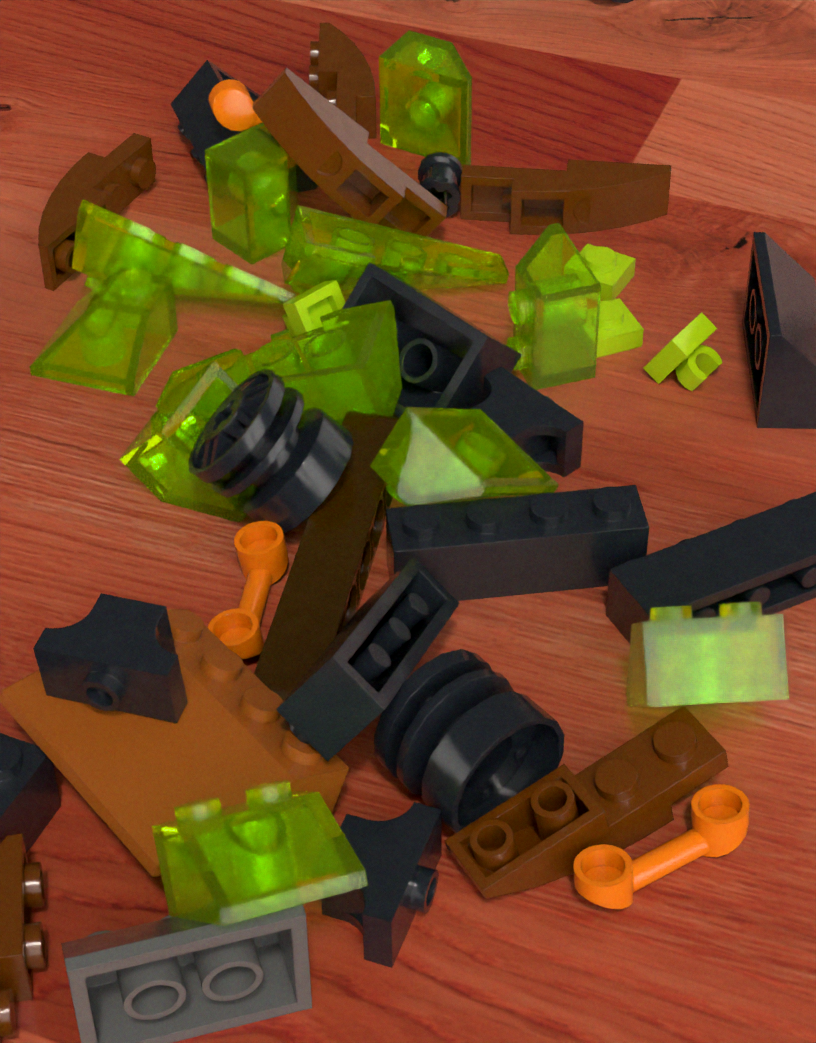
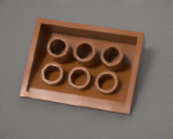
M171 609L167 611L188 701L177 723L117 710L102 711L89 704L47 696L39 670L2 690L0 703L152 877L323 836L349 767L336 754L326 761L311 744L301 742L293 734L288 721L276 710L283 702L282 698L270 690L243 663L241 657L223 644L204 625L203 620L189 609Z

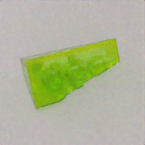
M84 199L80 204L77 216L72 269L88 275L84 286L113 299L118 289L133 296L284 309L283 303L297 296L234 266L219 263L216 259L183 243L171 242L166 237L151 231L150 228Z
M300 205L297 206L281 262L284 284L290 285L294 291L300 294L324 281L337 280L343 296L350 295L369 262L399 277L418 290L506 284L509 277L508 269L500 254Z
M391 300L340 309L320 316L322 327L293 338L289 329L271 335V342L247 355H244L241 350L234 348L172 371L156 407L161 415L209 420L219 405L240 383L251 374L265 368L273 370L283 378L285 388H295L303 394V411L311 407L322 409L341 425L347 411L393 416L402 390L395 311Z

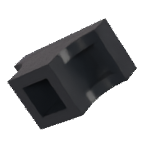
M500 366L484 375L483 402L469 410L468 455L508 484L525 474L537 471L552 472L566 477L581 467L584 422L556 404L551 398L544 396Z
M101 593L93 609L84 619L63 628H45L33 648L47 696L89 704L102 711L117 710L173 723L178 722L188 702L166 606Z
M414 802L411 808L403 815L386 821H373L346 814L320 867L322 915L348 922L362 933L364 960L392 968L417 911L425 914L429 911L438 884L439 873L436 867L442 856V809Z

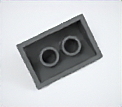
M288 890L264 896H247L234 903L192 913H175L158 921L115 931H98L82 939L61 943L81 1043H173L312 1008L306 913L302 902Z

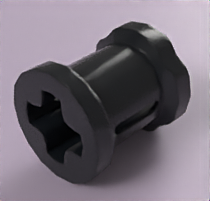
M435 152L422 159L418 167V180L423 188L448 206L447 218L458 210L461 192L458 187L461 184L463 167L460 161L453 155L445 152Z

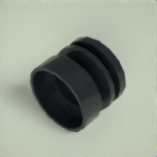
M264 368L251 374L240 383L219 405L205 424L193 446L188 461L189 472L205 483L209 484L212 482L213 490L223 497L229 498L239 494V510L255 522H274L282 528L283 533H286L306 520L325 500L338 482L349 461L353 447V438L350 431L322 409L311 407L303 411V394L295 388H285L283 378L273 370Z
M459 649L442 653L420 666L403 683L381 714L374 734V755L392 776L400 779L406 789L412 794L422 796V800L427 806L442 809V822L454 833H457L557 769L564 753L565 734L559 723L527 695L514 692L508 680L502 674L494 672L483 658L476 653Z

